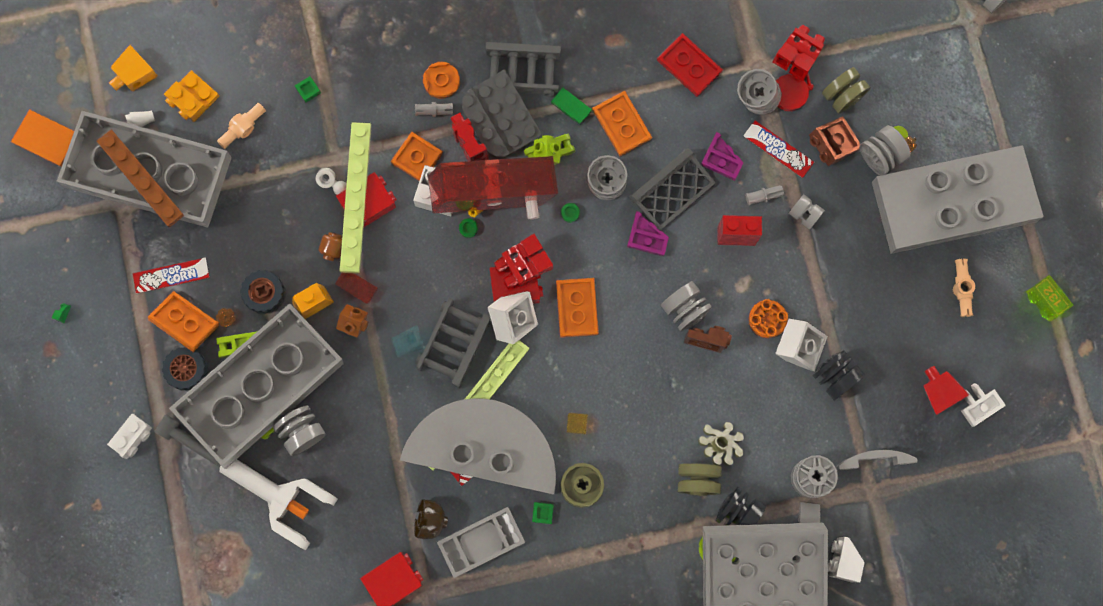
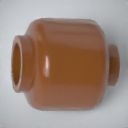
M333 232L324 234L319 246V252L323 254V258L334 261L335 258H341L342 235Z

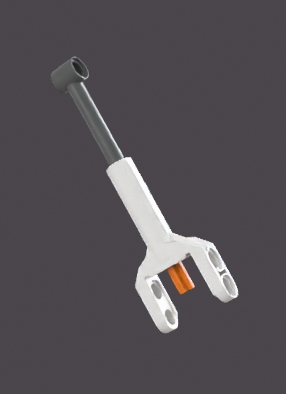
M164 415L155 429V433L167 440H170L171 437L220 467V473L268 502L272 530L304 550L308 548L310 542L307 541L306 537L279 521L280 518H283L287 511L292 512L301 519L307 516L309 509L295 501L296 496L300 492L299 488L320 501L333 506L338 498L308 479H300L277 485L237 459L224 469L196 438L178 427L180 425L179 422Z

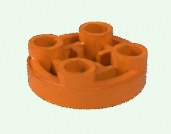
M765 299L758 302L749 313L750 328L756 335L762 338L777 337L784 331L787 325V312L781 304L773 300Z

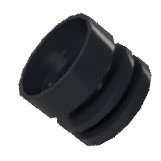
M845 350L833 354L812 375L815 379L821 374L825 376L819 382L820 385L828 381L831 383L826 392L834 401L865 376L858 366H854L851 369L847 367L852 360L851 357L845 362L841 360L847 354Z
M737 487L726 497L720 506L715 521L720 524L724 518H727L723 526L730 525L732 522L735 525H756L764 513L766 505L757 499H754L748 505L746 501L749 494L746 492L741 499L738 498L742 489Z

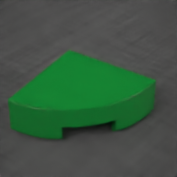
M63 303L60 305V310H55L52 315V319L61 323H65L71 305Z

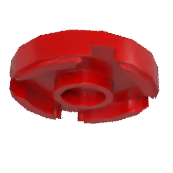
M792 74L783 75L776 81L780 86L781 101L777 107L784 111H795L804 106L809 97L807 83Z

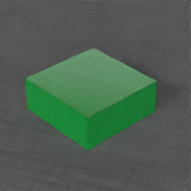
M311 76L295 85L305 103L321 93Z
M534 502L532 522L552 524L554 504Z

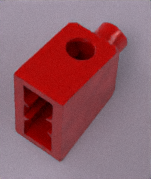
M935 366L924 371L930 382L924 385V388L936 415L969 396V393L948 371L940 375Z

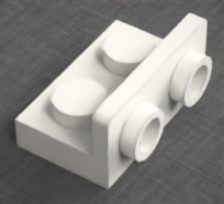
M131 414L107 445L119 453L122 458H131L137 452V446L141 441L144 442L149 437V431L152 427L135 414Z

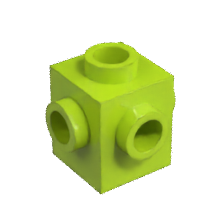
M544 135L542 138L534 140L533 162L544 166L559 164L561 141L553 139V136Z

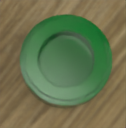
M574 203L565 204L561 209L562 219L568 223L578 220L580 216L579 207Z
M470 218L462 220L459 224L460 234L465 238L474 237L478 232L476 221Z

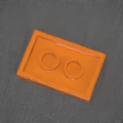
M625 91L592 108L619 157L652 140L650 132Z
M29 109L11 142L62 167L74 131Z
M594 278L556 280L560 338L598 335Z
M175 291L148 316L150 322L192 352L219 326V322Z

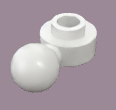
M322 168L318 171L316 182L320 187L329 188L332 186L334 193L337 195L346 190L347 183L336 181V175L333 170ZM327 174L329 179H325L323 175Z

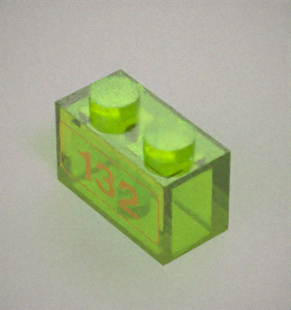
M1050 275L1025 291L1030 302L1036 304L1040 309L1042 317L1048 319L1049 322L1073 306L1072 302Z

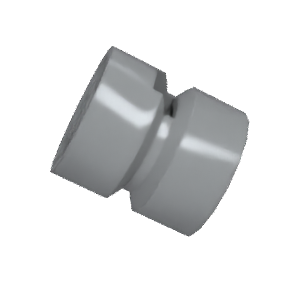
M803 194L788 214L796 220L801 219V224L810 230L825 210L817 204L813 205L812 200Z

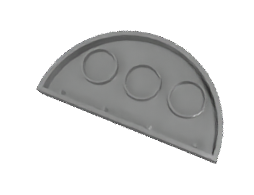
M464 399L435 410L421 421L411 433L400 457V461L554 494L555 463L543 433L521 411L495 400Z

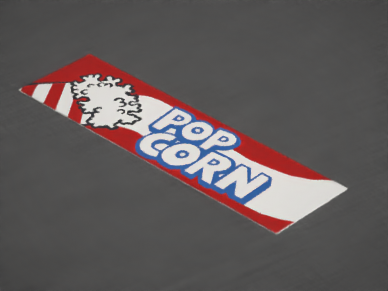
M754 121L743 135L802 178L814 163V161L757 121Z
M206 258L132 273L136 293L209 278Z

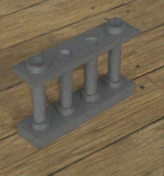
M486 42V56L491 57L490 78L498 73L499 58L508 57L510 58L509 78L518 93L543 94L547 97L558 94L559 85H553L554 61L560 60L561 46ZM519 57L528 59L527 83H516L517 59ZM537 59L547 60L546 85L534 84Z
M449 297L447 302H443L440 309L442 314L423 354L419 353L415 363L420 371H422L425 365L451 377L450 379L453 380L452 385L460 389L491 323L490 315L485 313L483 317L477 318L452 307L454 301ZM448 314L474 324L477 328L475 334L468 335L444 324ZM440 331L467 342V345H469L467 351L459 352L437 342L436 339ZM432 348L458 359V362L461 363L458 370H452L428 359Z

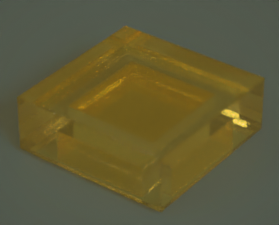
M568 413L567 433L586 434L588 415Z

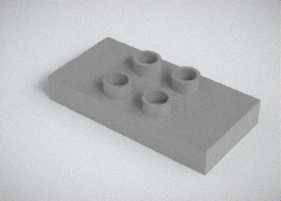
M81 111L56 182L67 189L156 213L97 143L99 138L112 129L185 215L180 220L209 227L232 158L228 151Z
M1023 145L877 176L872 181L891 254L1032 224L1043 218Z
M288 304L169 409L217 462L226 469L344 363L342 358L291 304Z

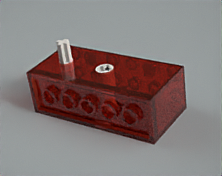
M553 156L440 163L428 175L433 214L526 207L528 219L533 220L539 218L538 206H542L558 194Z

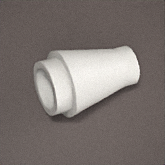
M152 110L129 112L130 114L125 115L127 123L139 127L155 121Z

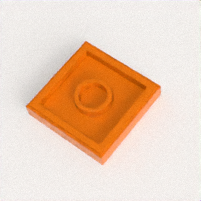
M411 132L391 160V164L420 181L424 166L434 167L443 151Z

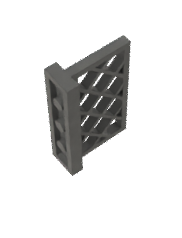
M689 147L628 197L659 231L716 183L695 159ZM691 161L695 165V173L685 172V164ZM673 174L681 175V185L671 184V176ZM685 175L694 176V186L684 185ZM698 176L705 177L709 184L705 187H697ZM659 186L667 187V197L657 196V188ZM671 187L680 188V198L670 197ZM684 188L694 189L691 199H683ZM645 198H652L653 209L645 208L641 202ZM656 199L666 200V210L656 209ZM670 200L680 201L677 211H669ZM655 212L666 213L665 221L661 225L655 220Z

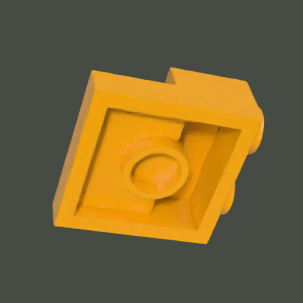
M191 70L179 83L176 81L164 93V96L167 98L165 102L172 108L176 106L180 110L178 113L186 121L189 118L192 122H195L216 101L219 94Z

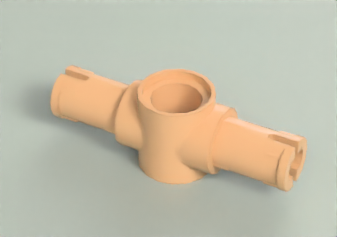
M257 103L249 112L235 115L229 122L228 131L217 140L218 144L226 149L236 138H246L254 129V122L266 112L264 107Z
M968 259L955 260L957 277H955L956 284L953 286V292L957 296V300L960 301L961 317L973 316L971 299H973L972 292L975 290V283L968 272ZM961 284L966 285L967 292L961 289Z

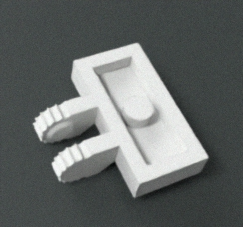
M974 383L971 385V388L980 399L975 401L969 393V396L964 398L969 406L961 410L970 425L974 427L1006 405L995 389L985 395L979 385Z

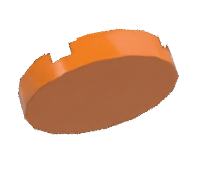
M436 62L431 64L424 73L423 84L430 96L437 99H445L457 92L460 86V76L457 69L449 63Z

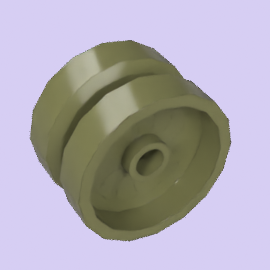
M854 67L838 76L822 92L827 101L835 100L832 107L838 114L855 105L871 89L865 80L858 81L860 74Z
M579 463L569 467L563 474L560 484L564 499L570 505L578 508L590 507L595 504L602 496L604 490V480L600 471L593 465ZM579 483H585L586 487L584 490L578 487Z
M679 464L678 475L690 478V480L678 482V493L693 496L721 495V484L716 481H709V479L720 478L722 476V466Z

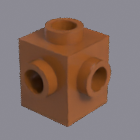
M347 304L339 315L336 329L358 337L362 331L365 332L369 323L366 320L368 312Z

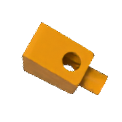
M129 45L111 66V69L117 76L109 84L116 91L123 85H126L131 91H135L155 79L158 75L136 50Z
M318 283L311 285L292 297L293 306L304 319L334 303L325 286Z

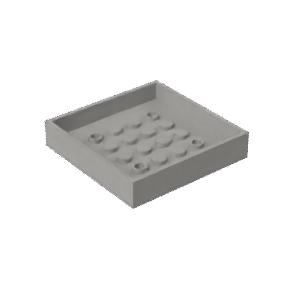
M824 523L703 526V606L828 605V530ZM795 555L799 556L797 560H792ZM734 557L739 558L737 562H732V559Z

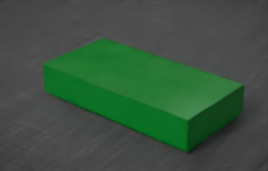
M564 88L551 101V104L579 125L592 112L591 108Z

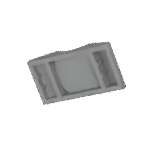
M508 507L437 542L454 578L525 543Z

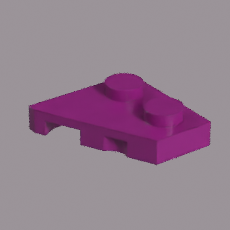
M716 132L701 166L735 181L743 161L734 154L729 144L727 145L724 142L720 133Z
M636 211L627 247L664 257L669 237L662 231H659L652 222L645 219L640 212Z

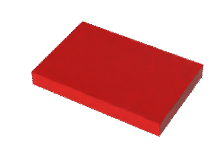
M683 33L657 58V61L696 97L723 71Z

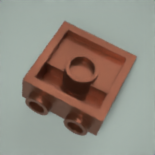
M843 116L816 128L809 134L811 145L818 149L820 160L828 166L860 150V142Z
M720 326L710 327L706 334L704 330L693 328V330L689 329L684 343L721 353L730 345L732 335Z

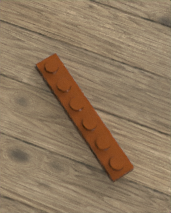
M112 129L97 140V143L169 228L185 216Z

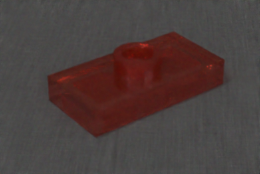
M342 272L335 283L336 286L367 305L378 290L377 287L354 273Z

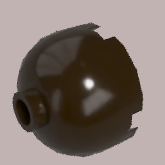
M421 499L417 508V512H419L418 520L415 519L414 535L419 539L436 538L442 532V529L447 527L448 517H445L444 510L440 504L432 500Z

